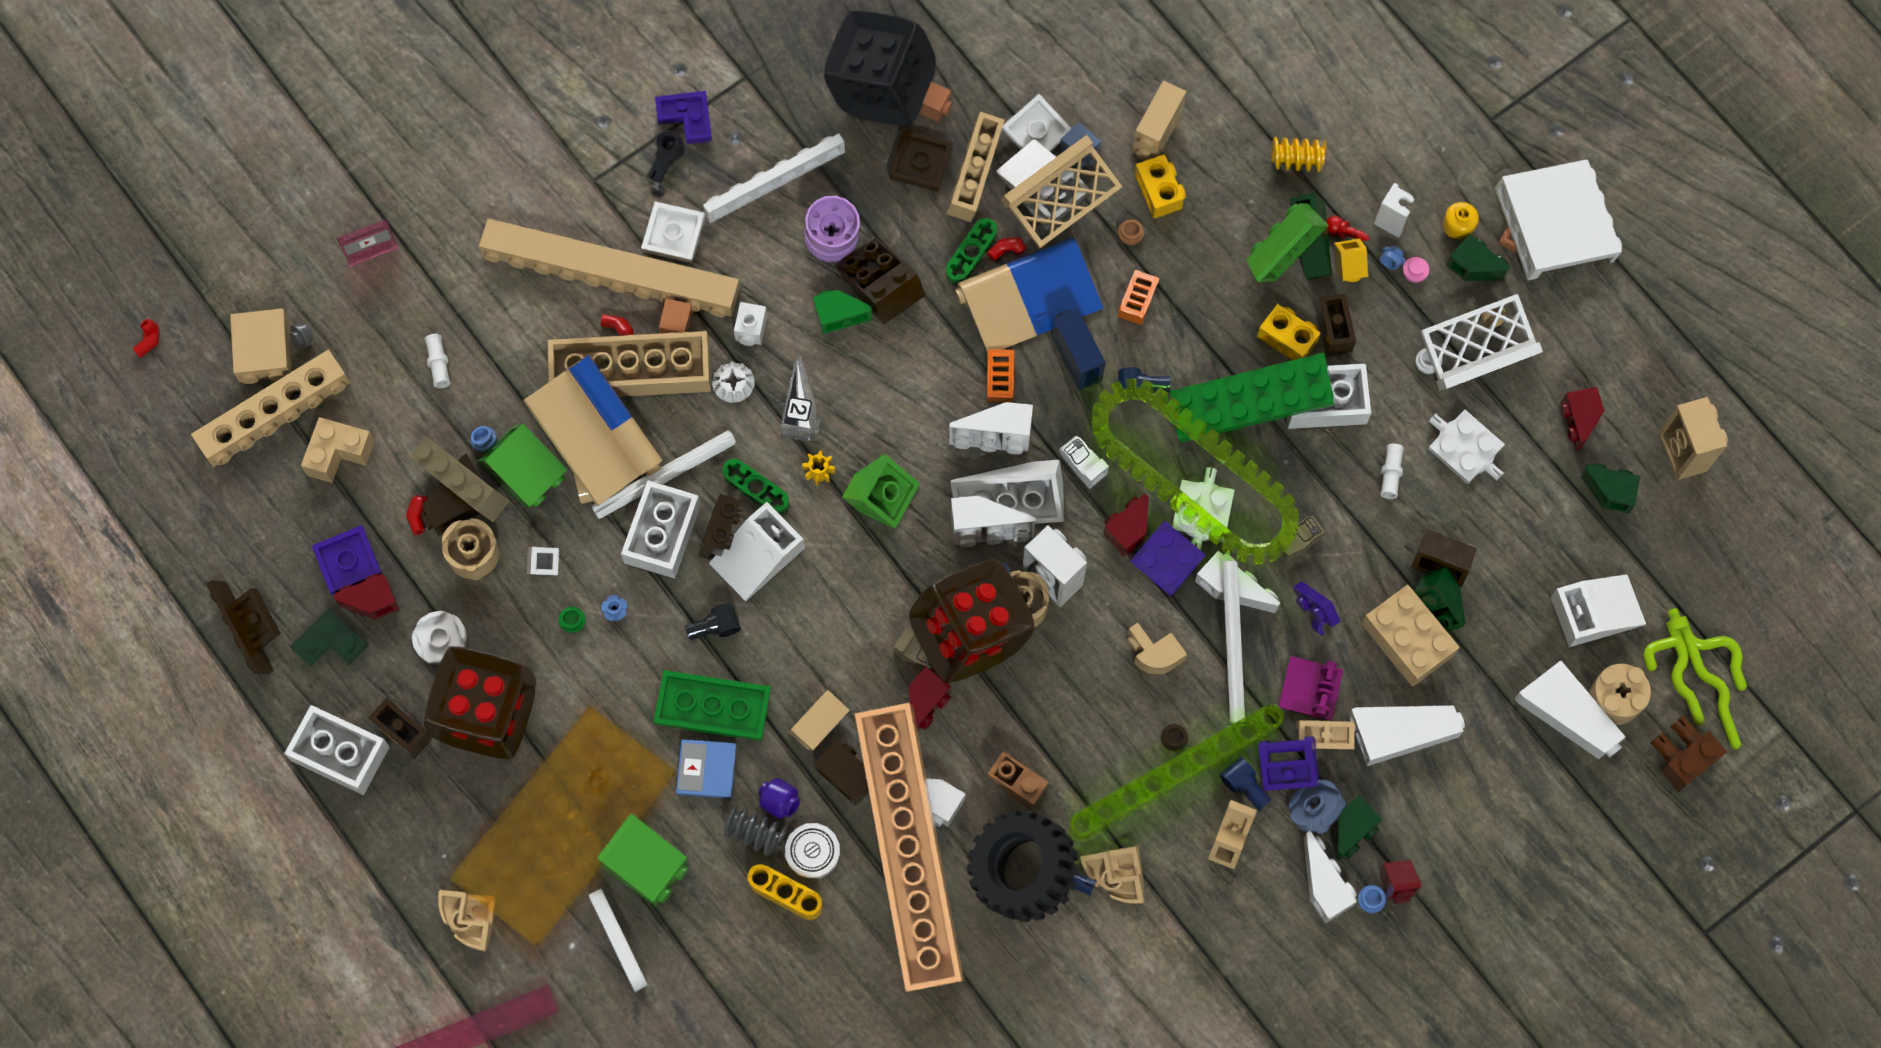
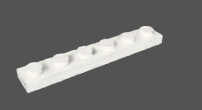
M840 134L833 137H825L818 145L801 150L797 156L789 160L778 162L774 168L767 172H759L748 182L734 185L727 193L711 197L703 205L705 216L712 223L845 153L844 140Z

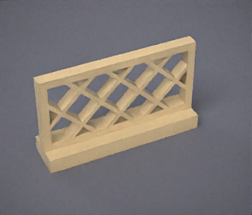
M1087 135L1009 191L1001 199L1006 208L1009 207L1039 249L1122 188V185L1093 148V142ZM1088 154L1096 162L1095 172L1080 169L1082 159ZM1077 163V169L1070 168ZM1065 171L1076 173L1074 187L1060 185L1062 173ZM1080 174L1094 176L1092 190L1078 187ZM1098 177L1108 178L1114 187L1108 192L1097 191ZM1055 178H1057L1056 184L1050 183ZM1043 187L1055 188L1054 202L1039 200L1040 190ZM1059 189L1073 191L1072 205L1057 203ZM1077 192L1091 194L1089 206H1076ZM1036 193V199L1030 198ZM1095 195H1101V197L1095 200ZM1023 202L1035 203L1033 217L1023 216L1017 206ZM1039 204L1053 206L1051 220L1037 218ZM1057 207L1071 209L1070 220L1067 222L1055 221ZM1075 210L1081 211L1074 216ZM1036 222L1051 224L1049 235L1043 240L1035 232ZM1054 225L1060 226L1054 231Z

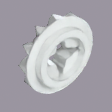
M733 361L726 365L721 364L720 368L714 372L712 381L716 395L730 403L745 400L752 393L755 384L751 369H748L743 363L739 364ZM731 373H734L737 380H741L736 382L735 391H733L730 383H726V381L730 380Z

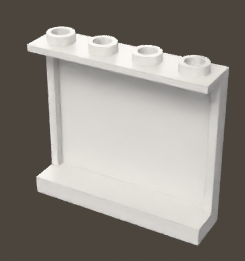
M1588 159L1503 176L1496 185L1495 191L1527 280L1537 279L1544 271L1608 258L1609 263H1613L1621 254V241L1616 237L1613 219L1606 210L1604 195L1602 191H1599L1596 183V173L1591 168Z

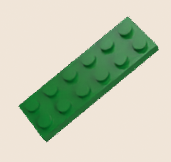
M1324 353L1170 391L1178 440L1181 443L1336 405L1327 359Z

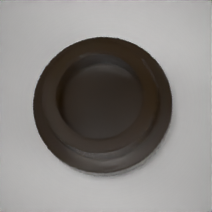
M1171 724L1163 729L1161 743L1167 750L1176 752L1182 750L1187 745L1188 733L1184 727L1178 724Z

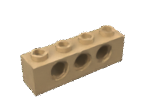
M980 111L970 136L946 214L968 222L972 221L980 201L1004 119Z

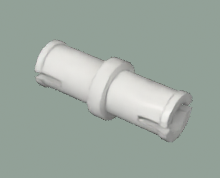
M438 334L428 335L425 337L429 356L427 358V365L432 371L433 385L437 388L448 387L451 382L447 370L448 357L444 354L442 336H438Z
M1392 443L1387 445L1385 465L1382 466L1381 470L1383 483L1380 495L1387 499L1398 497L1399 477L1403 475L1401 462L1404 447L1400 444Z

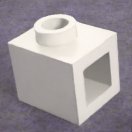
M740 302L734 328L736 341L746 346L761 345L767 321L766 306Z

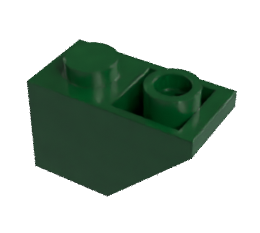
M1471 234L1450 255L1446 264L1449 269L1466 282L1503 280L1510 269L1507 261L1501 255H1495L1481 239L1474 238Z
M1598 463L1587 464L1581 474V478L1602 508L1629 514L1636 504L1640 476L1633 475V472L1625 469L1616 471L1607 469L1605 465Z
M1447 566L1425 573L1414 590L1415 594L1447 632L1464 627L1465 617L1461 587Z
M1359 795L1341 811L1335 820V858L1338 861L1344 856L1348 859L1351 858L1360 849L1357 844L1364 837L1369 841L1380 830L1377 825L1382 818Z

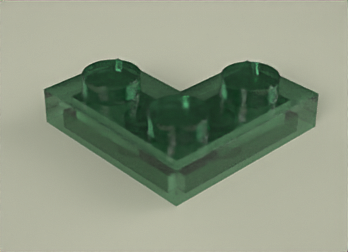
M328 608L290 648L312 667L330 648L350 665L368 647V644Z

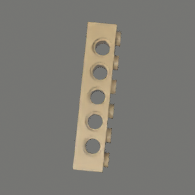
M328 349L191 435L212 467L223 465L234 454L251 448L254 442L263 436L268 437L274 434L277 428L284 423L295 421L305 410L319 406L326 397L331 394L340 393L350 382ZM316 379H324L320 385L312 386ZM301 393L296 400H289L292 394ZM271 407H278L275 413L267 414ZM248 421H255L251 428H244ZM232 435L228 442L221 443L224 436Z

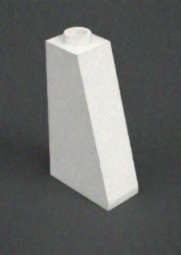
M1562 661L1546 671L1515 697V701L1598 759L1605 754L1610 758L1622 748L1619 743L1625 738L1624 734Z
M1454 706L1358 707L1351 709L1348 715L1350 722H1355L1354 734L1366 766L1459 738L1465 727L1461 713H1457Z

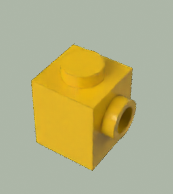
M1360 238L1334 243L1336 272L1342 281L1357 282L1361 278L1369 277L1367 248Z

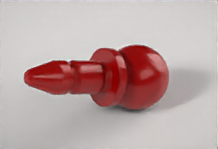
M1339 216L1327 218V224L1329 225L1328 235L1339 236L1341 239L1347 236L1352 239L1360 238L1361 241L1369 240L1368 235L1361 230L1350 227V222L1343 221Z

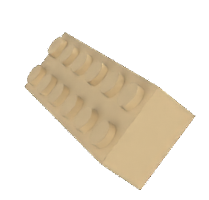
M707 331L548 340L549 382L587 355H590L618 397L711 392L710 350Z

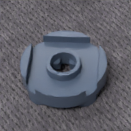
M1319 780L1320 785L1317 787L1299 788L1292 796L1289 803V809L1291 810L1290 818L1299 829L1306 832L1315 831L1318 834L1324 833L1344 809L1346 802L1340 791L1332 782L1327 780ZM1320 803V805L1317 808L1312 809V806L1314 804L1318 805Z

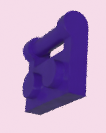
M1314 736L1295 741L1271 743L1269 740L1259 741L1258 749L1264 791L1308 788L1320 785ZM1305 752V759L1271 761V753Z

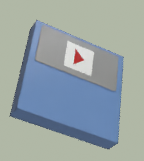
M682 739L676 794L732 799L736 743Z

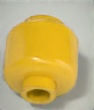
M1467 202L1454 203L1447 209L1442 224L1444 232L1455 240L1466 239L1470 234L1474 233L1479 215L1477 210Z

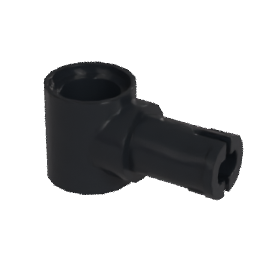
M664 131L658 136L656 141L658 147L655 153L656 159L646 176L654 182L656 180L659 184H662V180L670 165L674 164L675 160L681 158L685 152L684 143L672 131ZM676 142L674 148L666 150L668 143Z
M733 603L715 606L710 610L711 614L707 615V618L685 625L690 641L712 633L713 635L718 634V637H727L741 630Z

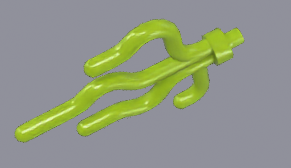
M1678 608L1667 611L1670 621L1665 624L1671 637L1657 640L1647 645L1643 654L1646 668L1649 671L1656 670L1657 663L1654 654L1658 651L1675 647L1678 658L1672 670V684L1676 692L1686 700L1694 723L1700 726L1704 724L1705 718L1694 692L1685 685L1682 678L1690 658L1697 676L1705 683L1716 688L1719 694L1718 713L1731 748L1739 749L1741 741L1729 711V689L1722 679L1706 670L1699 650H1710L1718 647L1729 649L1731 652L1730 671L1737 690L1744 691L1747 688V683L1741 669L1743 655L1740 646L1735 640L1727 636H1717L1704 640L1699 639L1692 633L1687 617L1680 616Z

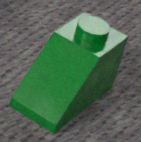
M824 290L813 297V306L822 335L873 320L870 305L842 291Z

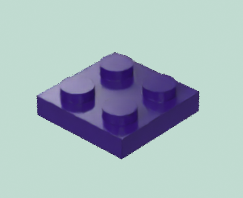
M1164 521L1130 562L1172 597L1206 555L1169 523Z
M362 525L312 545L332 596L346 585L352 584L355 586L364 582V579L370 575L382 574Z

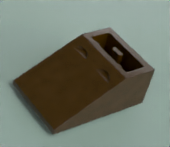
M877 237L835 265L836 270L861 301L871 306L872 314L884 325L926 296L917 273Z

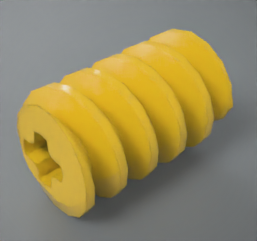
M1273 137L1271 162H1274L1276 170H1279L1282 163L1285 164L1286 170H1289L1292 163H1295L1297 171H1300L1302 164H1305L1307 172H1310L1312 165H1315L1317 172H1320L1325 160L1326 140H1324L1320 147L1317 139L1313 140L1310 146L1308 139H1303L1301 145H1299L1298 139L1293 138L1289 145L1287 138L1284 137L1279 144L1277 137Z

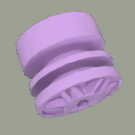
M825 196L816 200L808 208L804 228L805 244L809 252L817 259L826 262H839L855 250L860 229L859 214L855 206L845 198ZM829 231H834V236H828Z

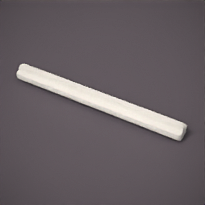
M726 431L662 466L654 474L646 475L622 488L601 505L596 506V504H593L592 509L598 518H602L642 496L647 480L664 484L735 445L736 442L733 434L730 431Z
M1225 561L1223 563L1230 722L1243 723L1245 721L1238 563L1236 561Z

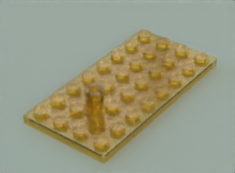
M589 707L449 879L537 947L601 868L597 857L628 816L633 814L640 819L673 778L676 771L592 707Z

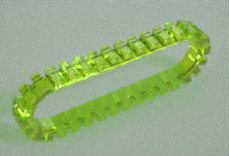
M1137 378L1127 379L1126 389H1123L1120 381L1111 384L1112 395L1105 389L1098 396L1099 404L1094 403L1092 410L1093 435H1095L1096 443L1100 449L1108 446L1105 449L1106 456L1113 462L1121 455L1118 459V464L1125 472L1134 465L1131 470V476L1135 480L1140 482L1146 475L1144 487L1151 493L1157 486H1160L1157 490V498L1165 503L1172 496L1170 508L1178 514L1185 507L1183 519L1191 524L1198 517L1196 529L1204 535L1211 528L1209 540L1217 545L1224 538L1225 541L1222 543L1221 550L1230 555L1235 549H1238L1236 559L1238 561L1246 563L1249 555H1253V565H1263L1264 554H1266L1271 563L1280 559L1279 549L1286 554L1292 547L1293 541L1291 539H1296L1299 525H1297L1299 523L1298 508L1292 509L1295 506V500L1290 493L1281 498V495L1284 493V486L1276 481L1269 488L1271 476L1263 470L1256 477L1258 465L1252 460L1243 467L1245 455L1237 449L1230 456L1232 444L1225 439L1217 446L1219 434L1212 428L1206 435H1203L1206 431V423L1198 418L1191 425L1193 413L1185 408L1179 415L1181 403L1174 398L1166 405L1168 393L1161 387L1152 394L1153 383L1143 380L1141 387L1137 388ZM1130 399L1141 400L1153 407L1276 507L1282 519V528L1278 535L1270 542L1260 545L1250 544L1240 539L1113 435L1108 425L1109 415L1113 408L1121 402Z

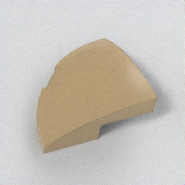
M1138 846L1080 856L1087 876L1097 880L1095 886H1101L1111 893V898L1125 903L1137 904L1145 902Z
M439 890V911L444 924L449 925L455 933L454 937L470 948L486 951L494 924L498 899L496 897L468 895L466 892Z

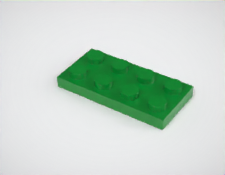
M663 670L653 723L657 726L762 742L771 686Z

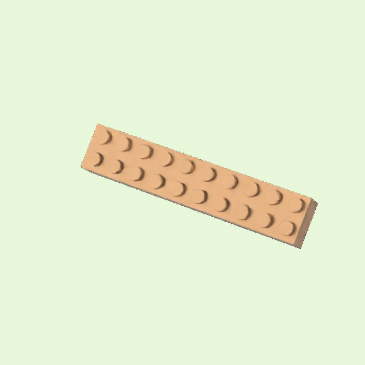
M906 703L855 713L906 992L964 981L913 705Z

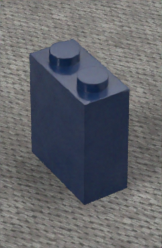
M1078 308L1058 313L1056 318L1053 319L1052 340L1076 387L1081 391L1103 381L1106 362Z

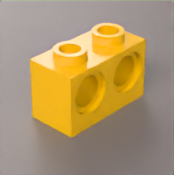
M1165 154L1136 164L1134 175L1153 219L1181 210L1186 193L1182 184L1177 183L1175 167L1172 162H1168ZM1159 172L1162 174V177H1153L1151 173ZM1168 194L1172 199L1165 200L1161 198V195Z
M1277 304L1260 326L1257 337L1290 360H1296L1309 355L1318 343L1321 332L1311 322H1304L1298 318L1290 308ZM1276 322L1283 323L1286 328L1278 329L1273 324ZM1303 337L1307 340V343H1298L1295 338Z

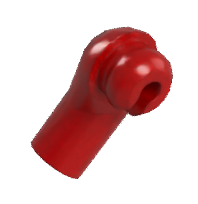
M1018 236L1001 238L986 254L995 262L1009 250H1013V253L1016 255L1022 254L1026 250V245L1023 243V239Z
M602 315L601 327L615 329L619 336L634 335V330L626 319Z
M145 319L141 323L140 328L143 330V340L132 348L140 359L159 343L160 329L158 324L154 323L151 319Z
M425 495L414 496L406 511V518L413 535H420L426 531L420 517L423 510L422 505L428 499Z

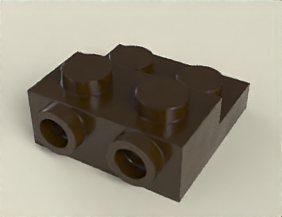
M719 494L698 554L699 557L708 559L711 553L722 556L724 549L730 550L734 535L730 534L732 524L738 525L742 510L738 509L740 500Z

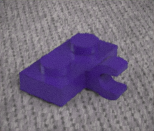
M1302 581L1293 587L1297 595L1296 603L1303 611L1306 612L1308 610L1313 614L1312 628L1318 634L1324 635L1322 627L1325 623L1334 627L1341 621L1332 601Z

